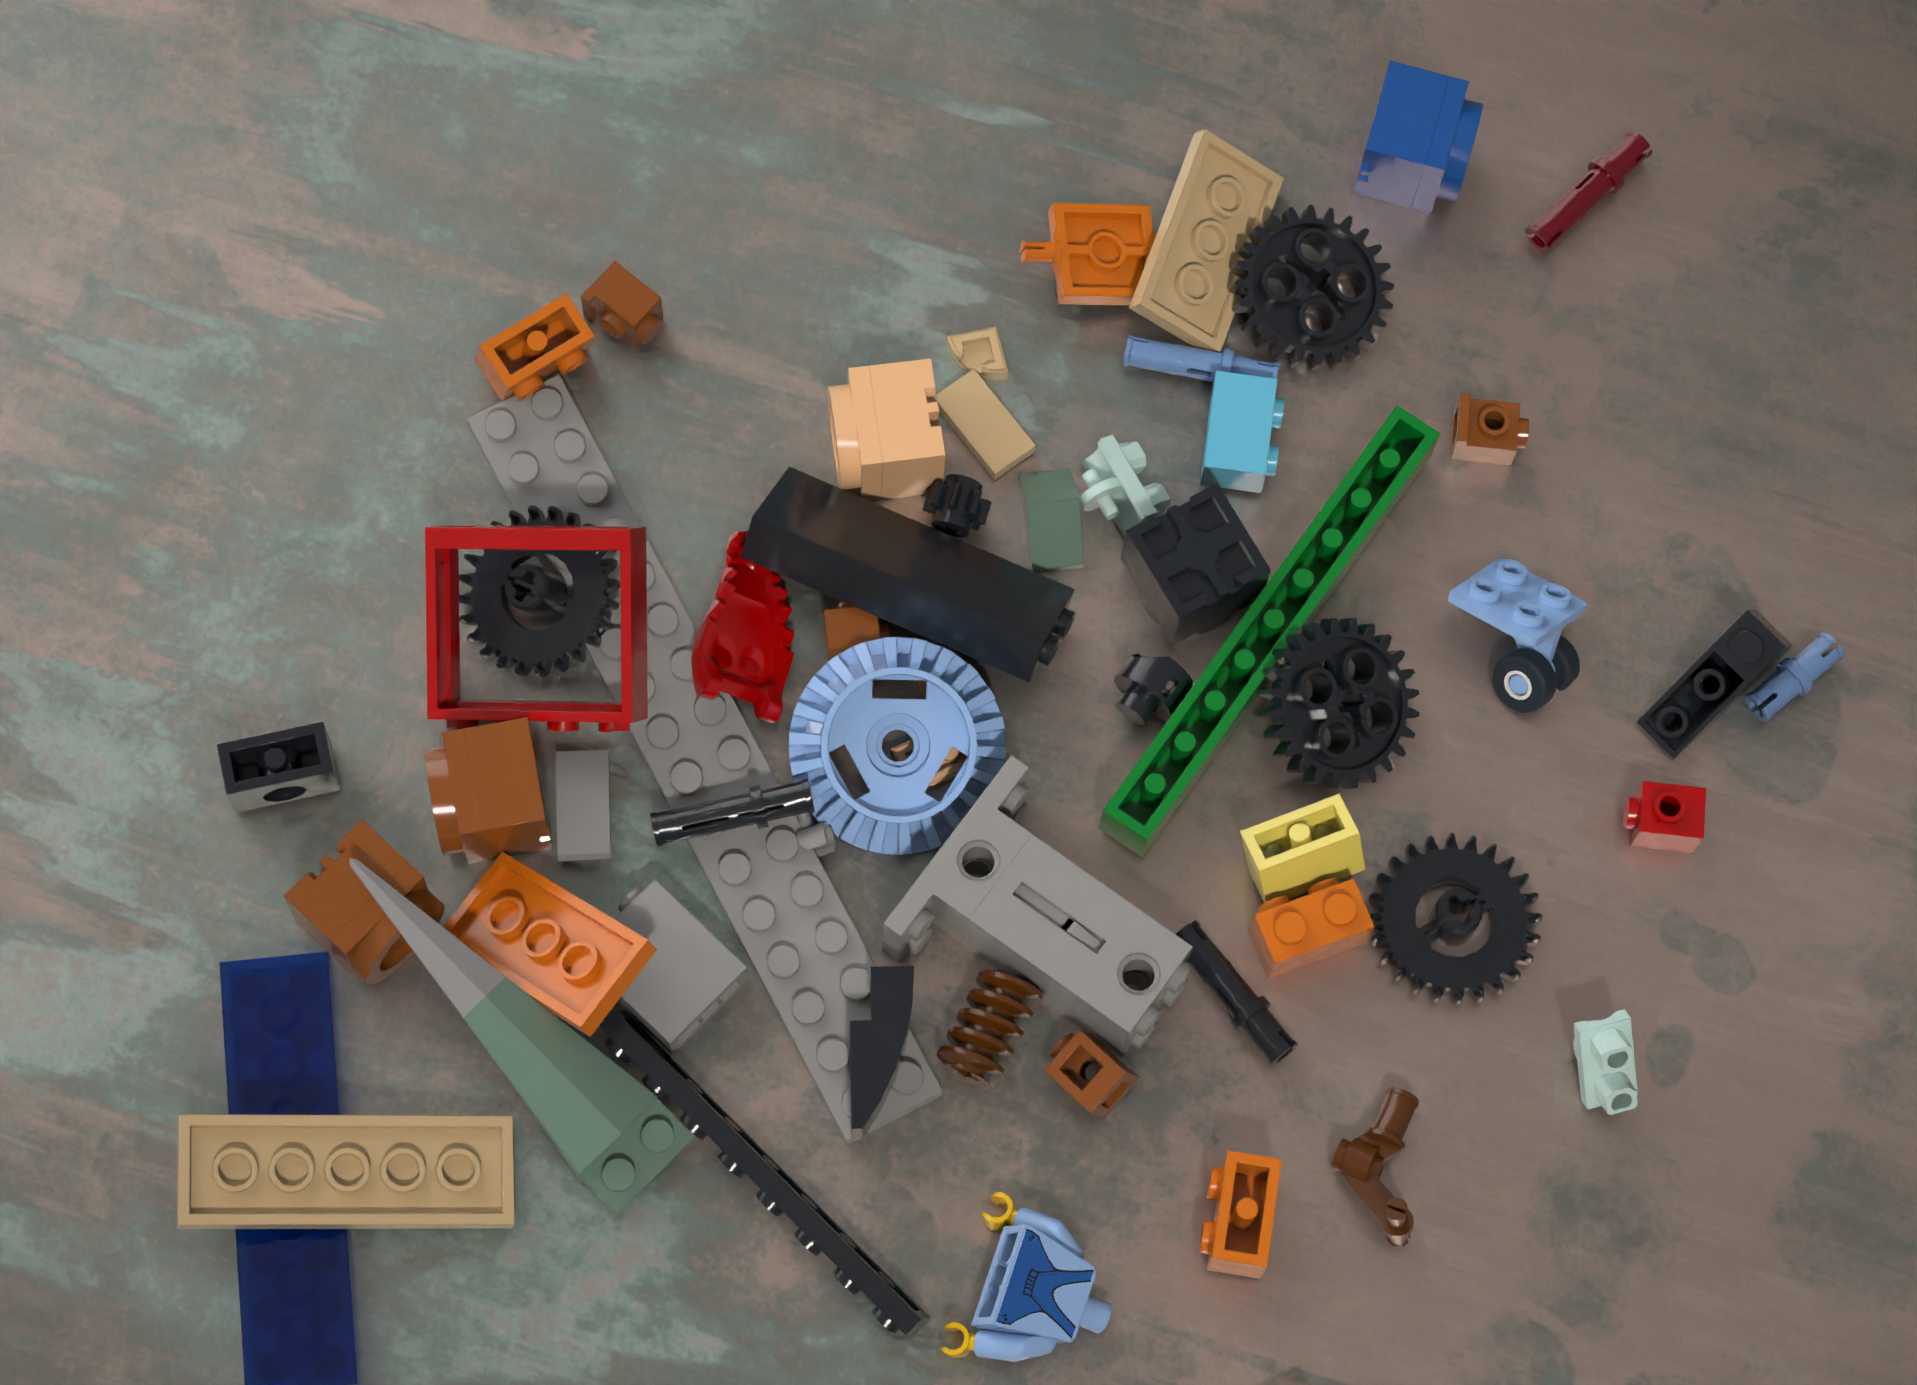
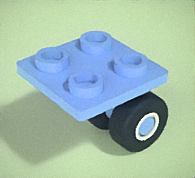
M1498 558L1450 590L1448 602L1515 639L1518 649L1502 657L1495 665L1492 675L1495 692L1507 707L1520 713L1534 712L1552 699L1556 688L1559 691H1563L1578 677L1580 672L1578 654L1573 645L1561 636V632L1565 626L1584 614L1587 603L1572 595L1569 589L1560 584L1550 583L1531 573L1520 562Z

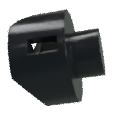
M1139 653L1133 654L1114 677L1117 688L1123 694L1116 706L1126 718L1141 726H1144L1151 716L1168 721L1192 688L1193 680L1186 670L1169 656L1142 657ZM1169 681L1173 682L1174 684L1167 690V683Z

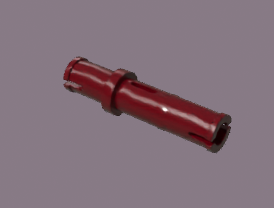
M1629 131L1603 158L1596 157L1588 165V172L1533 224L1525 229V233L1528 234L1527 238L1532 245L1541 252H1549L1553 245L1581 221L1609 193H1617L1624 186L1623 179L1652 155V150L1649 149L1650 145L1647 140L1639 133Z

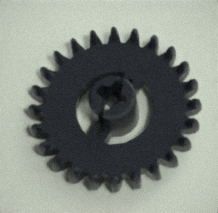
M530 505L528 507V522L519 512L513 510L508 512L511 526H581V519L577 513L568 512L564 521L562 511L555 506L548 507V515L545 519V515L539 507ZM491 521L490 525L505 526L498 521ZM585 523V524H583L582 526H595V525H593V524H591V523ZM483 549V556L464 554V558L476 568V571L470 574H459L460 581L472 586V591L459 595V603L472 606L473 608L466 615L459 616V621L466 625H478L473 633L467 635V640L475 644L487 642L485 648H482L479 654L486 659H493L500 655V659L496 661L497 668L504 671L509 670L517 662L514 668L517 675L525 677L534 667L535 674L544 678L550 673L553 662L554 668L564 673L569 668L570 655L574 660L581 663L586 660L584 648L586 643L596 648L600 647L601 640L596 633L598 628L606 630L612 628L613 624L605 616L606 611H613L619 608V602L609 598V593L620 588V581L608 578V574L617 567L616 559L609 557L602 559L608 550ZM545 554L557 557L565 563L572 576L573 596L567 595L566 584L555 572L534 564L522 563L531 557ZM518 579L533 586L536 585L539 587V591L566 602V605L563 606L539 595L535 596L531 593V589L514 582V580ZM508 601L515 608L536 616L548 617L557 612L564 615L559 621L548 628L532 630L525 628L514 619L508 607Z
M1452 832L1447 836L1444 848L1441 850L1435 843L1434 837L1429 835L1424 842L1423 855L1412 843L1408 844L1405 848V857L1408 864L1400 861L1398 857L1392 856L1388 866L1394 877L1387 876L1385 873H1379L1376 877L1377 885L1386 894L1373 892L1368 898L1372 906L1381 910L1378 913H1371L1370 917L1375 928L1382 929L1381 932L1372 936L1370 943L1373 946L1387 947L1388 949L1381 956L1379 963L1384 966L1397 963L1399 968L1393 980L1400 982L1409 976L1413 978L1411 993L1414 995L1421 992L1425 986L1430 987L1431 1000L1434 1003L1439 1002L1444 991L1449 992L1451 1000L1456 1006L1462 1003L1465 991H1468L1475 1002L1481 1003L1485 996L1484 986L1494 994L1501 995L1504 991V984L1500 976L1511 982L1519 981L1521 973L1513 963L1530 965L1534 957L1522 947L1536 946L1541 940L1539 934L1526 930V928L1538 925L1543 918L1540 913H1531L1525 910L1533 905L1539 897V894L1536 892L1521 894L1519 891L1528 881L1529 874L1524 873L1511 878L1508 873L1515 862V857L1510 856L1503 862L1496 864L1494 862L1497 850L1496 843L1491 844L1480 855L1477 853V838L1475 835L1469 838L1463 850L1458 849L1455 834ZM1444 884L1462 885L1478 894L1475 896L1472 892L1460 888L1445 891L1435 903L1428 917V923L1419 929L1417 928L1416 907L1420 898L1430 889ZM1448 911L1453 915L1460 912L1464 914L1470 911L1463 923L1458 919H1454L1452 921L1446 920L1441 924ZM1490 912L1492 917L1491 934L1487 943L1477 952L1463 957L1446 956L1430 947V945L1437 941L1443 945L1455 947L1465 944L1479 926L1482 915ZM1437 930L1435 933L1431 934L1430 936H1428V937L1425 936L1426 934Z

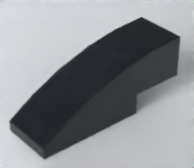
M914 966L870 967L871 1020L850 1021L851 1140H862L880 1113L895 1082L906 1048L912 1014Z

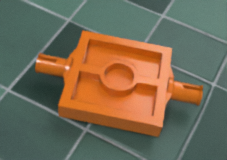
M1053 203L1048 210L1051 235L1049 242L1022 240L1019 250L1021 262H1050L1051 268L1055 273L1059 304L1130 306L1156 237L1152 226L1150 205Z

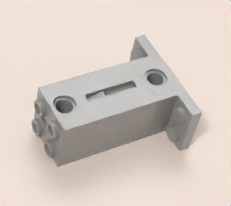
M1011 755L883 923L882 951L898 963H900L908 951L916 955L930 938L934 930L930 924L934 923L998 970L1010 972L1033 984L1044 994L1043 1002L1084 1031L1091 1033L1102 1044L1123 1057L1131 1045L1140 1049L1148 1040L1158 1024L1156 1020L1162 1012L1159 1009L1162 1002L1171 1007L1188 983L1187 978L1193 970V967L1187 964L1193 946L1017 823L1028 805L1024 800L1030 791V788L1026 786L1029 767ZM970 873H980V874H983V875H985V876L980 878V877H973V876H971V875H969V874H970ZM1136 983L1140 985L1144 990L1135 991L1130 989L1126 984Z

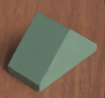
M1070 468L1019 474L1018 480L1032 571L1044 573L1083 568L1080 497Z

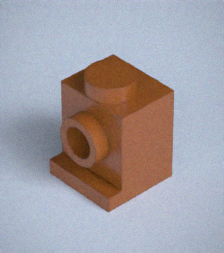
M616 261L581 296L584 318L592 323L598 317L600 325L616 339H621L624 336L635 346L640 342L643 344L649 343L658 334L663 325L661 297Z
M1460 393L1453 410L1450 460L1511 466L1517 453V448L1525 449L1528 441L1529 419L1519 418L1520 403L1470 398L1471 394ZM1486 425L1498 426L1502 428L1499 430L1489 429Z
M1080 1029L1075 1035L1073 1033L1067 1034L1056 1044L1050 1054L1053 1060L1044 1070L1089 1113L1104 1118L1140 1078L1091 1033ZM1097 1062L1100 1066V1071L1091 1081H1088L1085 1076L1086 1068L1089 1064Z

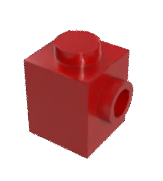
M1642 781L1633 797L1626 798L1624 805L1623 827L1631 829L1630 846L1693 853L1704 839L1706 788Z

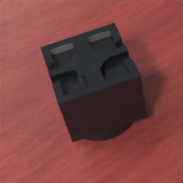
M1218 483L1191 496L1188 502L1180 506L1176 504L1168 508L1165 514L1157 518L1153 516L1126 530L1120 558L1138 588L1143 607L1149 616L1162 627L1172 645L1194 634H1202L1216 629L1225 623L1233 613L1252 604L1266 586L1271 572L1270 567Z

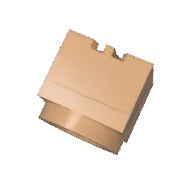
M931 358L848 368V384L827 387L833 456L840 489L859 488L860 497L869 501L927 495L929 487H934L936 481L943 483L946 455L942 428L938 422V402H934L933 397L936 396Z

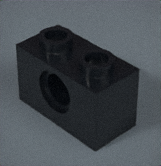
M324 722L217 744L226 795L235 813L341 790L332 744Z

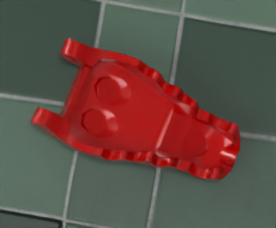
M738 530L729 536L726 548V563L713 602L695 637L691 656L693 684L696 694L709 700H714L722 691L753 703L757 718L774 723L780 719L782 713V692L794 656V652L790 650V644L794 638V630L786 627V621L792 612V607L786 605L785 602L788 594L787 589L778 586L781 578L778 573L740 557L748 531Z

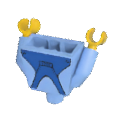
M1003 1192L992 1194L990 1196L991 1201L998 1206L1005 1207L1007 1212L1001 1217H992L988 1213H982L986 1227L992 1231H1002L971 1324V1326L981 1330L977 1334H971L962 1324L950 1322L944 1326V1329L952 1332H962L964 1342L958 1349L951 1350L946 1347H940L941 1350L954 1359L963 1358L970 1351H974L977 1357L1018 1362L1050 1354L1058 1343H1072L1076 1338L1079 1326L1097 1334L1101 1333L1109 1322L1112 1307L1110 1303L1090 1295L1096 1276V1269L1084 1260L1082 1248L1064 1222L1027 1207H1022L1019 1210L1014 1209L1013 1202L1007 1194Z

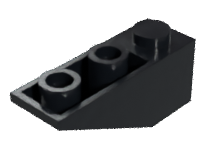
M1756 609L1747 610L1637 723L1675 759L1755 685L1793 645Z

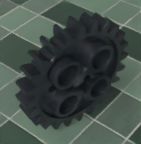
M1308 205L1302 211L1300 218L1294 208L1289 207L1282 214V222L1274 214L1270 215L1264 221L1265 229L1256 226L1248 235L1252 243L1244 242L1238 248L1237 253L1244 260H1237L1230 271L1243 279L1235 281L1229 287V292L1243 295V299L1232 310L1234 313H1248L1249 319L1242 325L1241 330L1249 331L1255 328L1260 334L1254 343L1256 348L1268 341L1273 344L1270 359L1275 360L1285 351L1289 353L1291 368H1295L1306 357L1310 370L1315 371L1322 364L1324 357L1329 367L1333 369L1342 362V355L1349 361L1354 360L1360 354L1359 346L1367 349L1376 341L1372 333H1379L1386 327L1387 323L1378 315H1386L1393 308V304L1381 297L1392 291L1394 284L1381 280L1380 276L1389 270L1391 265L1390 263L1375 262L1374 257L1382 249L1381 244L1366 247L1363 242L1368 236L1369 230L1365 228L1356 234L1352 233L1350 228L1353 217L1350 215L1340 224L1334 223L1333 208L1329 207L1321 218L1318 219L1313 205ZM1301 244L1313 247L1318 253L1319 262H1313L1305 258L1301 251ZM1279 256L1285 257L1286 263L1280 262ZM1268 278H1274L1282 282L1286 290V296L1282 297L1274 294L1268 286ZM1338 279L1346 280L1353 286L1355 291L1354 298L1342 294L1338 288ZM1310 281L1318 288L1314 294L1306 289ZM1305 313L1313 314L1319 318L1323 327L1322 332L1313 331L1308 327L1304 318ZM1338 313H1343L1344 320L1339 319Z
M1337 618L1321 619L1320 625L1318 623L1302 625L1303 635L1298 633L1286 636L1290 650H1273L1272 654L1280 666L1278 668L1263 669L1262 673L1273 681L1272 688L1258 690V695L1270 700V707L1258 712V717L1272 719L1273 726L1267 729L1263 736L1264 738L1279 739L1280 743L1274 750L1273 756L1275 758L1291 756L1286 771L1289 773H1302L1304 771L1303 782L1306 784H1319L1321 782V786L1324 789H1338L1339 786L1342 789L1358 788L1359 782L1375 783L1376 772L1390 773L1393 770L1388 756L1404 757L1406 755L1403 747L1398 742L1400 738H1414L1415 733L1405 726L1406 719L1419 717L1420 714L1415 709L1408 707V700L1418 696L1419 690L1406 688L1405 681L1415 673L1414 669H1400L1398 667V664L1405 655L1404 650L1387 651L1392 636L1386 634L1374 637L1375 625L1372 623L1358 625L1356 618L1340 619V621ZM1350 659H1352L1355 666L1353 679H1351L1348 672ZM1308 678L1313 688L1310 699H1308L1305 693V684ZM1369 708L1373 715L1370 728L1366 721V714ZM1326 728L1329 730L1331 737L1328 748L1324 745L1323 740Z

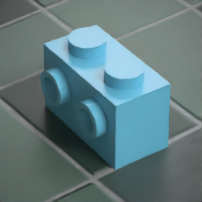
M1216 370L1210 397L1200 485L1212 486L1218 483L1220 488L1261 493L1265 477H1275L1279 446L1270 445L1272 428H1281L1285 398L1275 397L1277 379Z

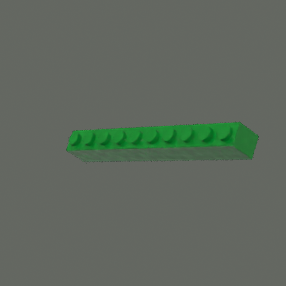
M1396 405L1105 806L1099 825L1102 831L1143 858L1259 696L1258 690L1264 689L1270 681L1262 673L1263 669L1278 668L1280 666L1272 654L1273 650H1290L1286 636L1298 633L1303 635L1302 625L1312 623L1432 456L1440 435L1438 431Z

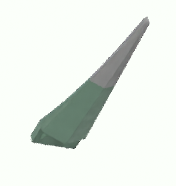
M350 858L351 869L465 1020L574 1173L617 1215L695 1136L657 1098L658 1096L359 860Z

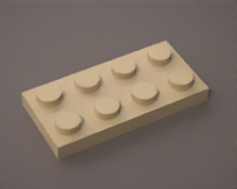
M1207 129L1194 133L1129 309L1195 348L1221 353L1235 314L1232 308L1241 298V295L1229 292V287L1235 281L1243 279L1232 273L1230 269L1237 260H1244L1237 253V250L1244 242L1252 243L1248 236L1256 226L1265 229L1264 221L1271 215L1284 177Z

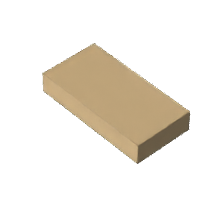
M972 369L937 393L936 396H933L934 402H938L939 412L994 480L1035 452V443L975 369Z

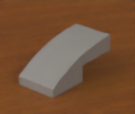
M609 749L555 751L558 861L612 859Z

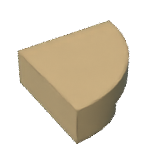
M996 326L947 336L946 344L951 356L965 371L970 372L972 369H975L982 379L987 380L1008 379V369Z

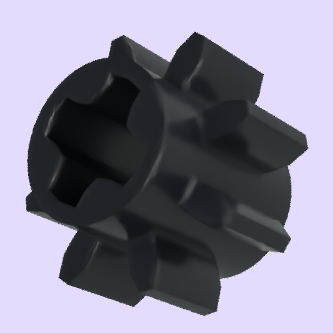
M949 474L945 477L944 483L936 481L934 487H929L923 511L934 514L931 524L934 529L952 537L965 538L969 536L970 529L978 531L980 525H985L992 502L981 498L983 486L977 480L964 475Z

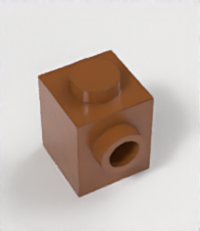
M845 602L836 604L834 609L824 610L828 662L836 655L855 645L890 637L888 622H878L877 616Z

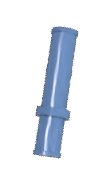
M1132 334L1128 336L1123 366L1125 367L1132 366L1210 382L1214 381L1216 370L1277 379L1280 365L1278 362L1272 363L1235 356V350L1225 349L1224 353L1181 344L1136 337Z

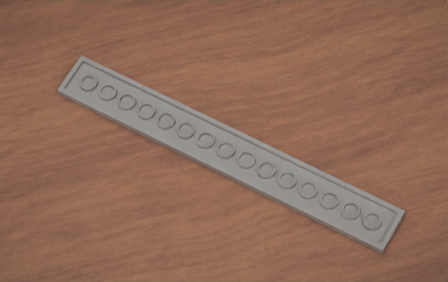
M560 375L544 381V387L522 401H519L514 395L466 418L468 427L513 511L522 514L527 522L529 519L528 507L533 505L543 511L545 519L548 515V507L555 506L562 511L564 521L568 512L577 513L581 519V526L585 523H591L595 526L641 527ZM646 537L648 718L630 723L629 733L669 809L672 810L701 802L750 793L749 787L760 785L761 790L779 786L732 696L720 691L714 700H709L696 694L692 677L691 656L697 631ZM608 550L602 559L609 557L617 560V567L608 574V578L620 581V551ZM547 554L537 556L543 568L555 572L563 579L566 584L567 595L572 597L574 593L572 576L565 563L555 556ZM619 588L609 593V598L619 602V608L613 611H606L605 616L613 624L610 630L598 628L596 631L601 640L599 648L587 643L584 645L613 702H621V589ZM560 600L562 605L565 606L566 602ZM790 816L768 821L769 827L758 829L757 824L686 839L846 1145L855 1141L851 1140L849 1025L852 1020H871L870 967H876L814 849L808 850L799 844L797 832L801 830V826L797 817ZM910 1028L895 1082L880 1113L866 1135L943 1095V1090Z

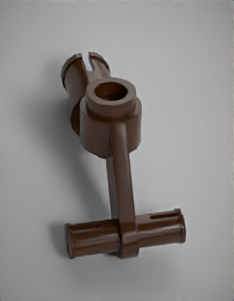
M1390 1087L1385 1093L1386 1097L1373 1127L1366 1128L1363 1135L1354 1138L1352 1141L1344 1138L1340 1141L1333 1158L1332 1169L1341 1172L1340 1175L1381 1224L1382 1231L1387 1236L1388 1242L1394 1247H1403L1409 1242L1407 1238H1410V1234L1413 1231V1215L1409 1211L1407 1203L1401 1198L1394 1197L1379 1178L1384 1169L1385 1162L1403 1153L1406 1145L1402 1140L1413 1113L1419 1105V1099L1406 1090Z

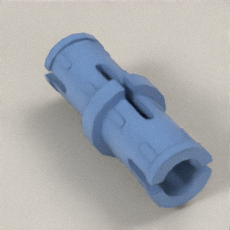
M1821 632L1813 642L1793 659L1784 658L1776 665V673L1754 691L1745 695L1744 701L1747 707L1750 709L1754 705L1758 706L1768 698L1767 702L1753 712L1759 720L1768 722L1776 712L1796 695L1805 696L1813 689L1812 682L1845 657L1841 645L1834 649H1829L1821 656L1823 651L1837 641L1827 632Z

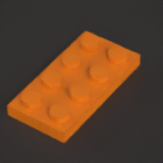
M503 851L443 926V928L547 1010L591 1037L657 951L654 945L645 937Z

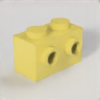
M1340 793L1240 831L1247 868L1264 903L1280 896H1287L1288 899L1308 892L1307 889L1320 881L1329 878L1341 880L1366 870L1360 833Z

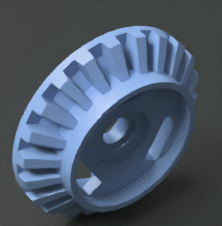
M886 637L860 643L836 655L813 676L797 702L791 720L788 742L789 763L794 782H800L808 778L815 813H812L813 816L820 823L826 821L832 827L835 836L853 846L866 851L892 855L914 854L942 846L1003 767L1007 748L1003 716L1000 713L994 694L980 677L979 673L970 664L945 647L935 645L926 640L901 637ZM873 680L925 681L926 699L872 698ZM891 731H904L912 739V753L904 761H892L883 753L882 741L886 734ZM842 745H845L870 791L856 800L852 798L829 756V752ZM953 747L967 756L966 761L945 796L939 802L927 795L925 791Z

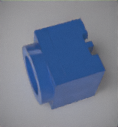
M1390 61L1353 193L1430 214L1436 197L1456 202L1483 109L1482 103L1464 99L1469 81Z

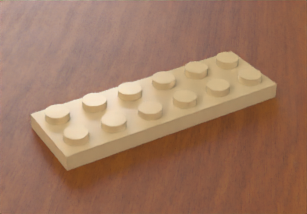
M179 1114L176 1229L512 1228L515 1224L513 1116Z

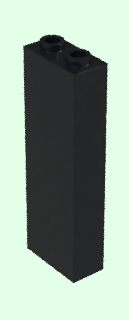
M790 466L753 514L740 556L743 559L1027 682L1031 681L1040 664L1045 667L1050 666L1060 640H1065L1076 612L1068 609L1075 589Z

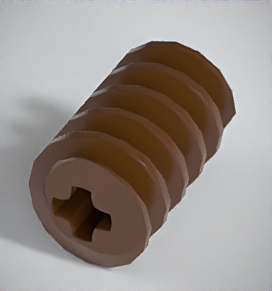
M983 970L978 973L976 982L981 989L969 990L966 997L971 1008L959 1009L956 1019L962 1027H951L947 1032L946 1037L952 1046L944 1045L939 1047L936 1056L940 1063L956 1077L977 1087L994 1090L984 1076L986 1073L1003 1075L1004 1068L994 1060L996 1054L1013 1056L1014 1050L1004 1041L1005 1036L1022 1038L1024 1035V1031L1014 1022L1015 1017L1032 1019L1034 1012L1023 1001L1025 998L1041 1001L1044 994L1033 984L1004 970Z

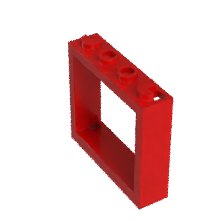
M439 525L425 527L427 719L447 720V728L464 729L478 726V720L496 721L498 723L528 717L529 721L547 722V731H578L579 722L598 723L599 732L630 731V723L648 718L646 527ZM458 549L620 551L621 702L460 699Z

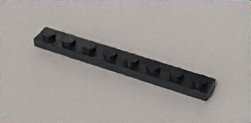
M613 1009L604 1018L599 1027L609 1036L604 1041L609 1050L626 1064L633 1060L647 1074L642 1079L644 1085L663 1102L671 1098L684 1111L680 1120L687 1129L701 1140L708 1136L722 1150L717 1156L721 1163L740 1179L746 1174L760 1188L756 1194L758 1200L775 1216L780 1217L785 1213L799 1227L794 1235L800 1243L815 1256L823 1252L837 1266L833 1271L836 1279L854 1295L862 1291L876 1305L871 1311L872 1314L889 1332L895 1335L901 1330L905 1335L915 1334L931 1318L626 1011Z

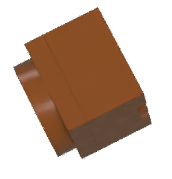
M528 717L442 732L444 747L424 750L431 803L443 856L465 852L468 864L495 860L502 851L509 856H517L553 849L536 750Z
M361 819L338 842L336 850L341 855L333 860L326 854L319 861L322 868L319 876L317 877L313 872L306 873L283 897L296 923L357 981L362 977L368 984H376L397 971L415 953L351 869L350 858L359 860L437 923L440 922L443 916L445 906L429 891L424 876Z

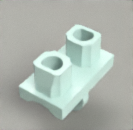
M1112 434L1101 438L1097 443V450L1082 463L1086 470L1082 478L1089 489L1080 496V504L1084 511L1100 508L1106 520L1114 519L1125 538L1126 530L1153 516L1157 518L1162 515L1170 505L1171 498L1162 484L1155 482L1143 487L1139 481L1137 474H1140L1147 464L1146 455L1138 441L1118 444Z
M1626 1010L1616 1011L1610 1017L1600 1021L1592 1020L1573 1023L1575 1034L1573 1048L1578 1063L1581 1101L1586 1109L1602 1106L1608 1115L1635 1109L1638 1106V1090L1631 1018Z

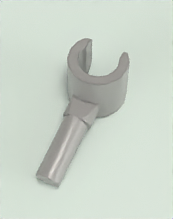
M809 812L796 815L801 826V830L797 832V840L803 848L808 850L814 849L817 857L837 850L836 837L830 824L828 825L825 821L815 825Z

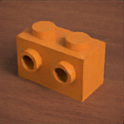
M566 293L480 344L474 360L501 401L514 395L519 401H522L544 387L545 383L542 380L544 377L558 369L562 375H565L586 362L588 357L585 353L589 351L595 335Z
M1329 878L1307 889L1309 895L1289 901L1287 896H1280L1258 907L1259 913L1254 914L1248 932L1268 979L1367 943L1375 926L1354 878L1339 883L1337 878Z
M1228 1150L1222 1161L1221 1168L1211 1167L1207 1199L1216 1200L1213 1221H1203L1199 1244V1253L1208 1254L1206 1270L1261 1279L1268 1264L1282 1159Z

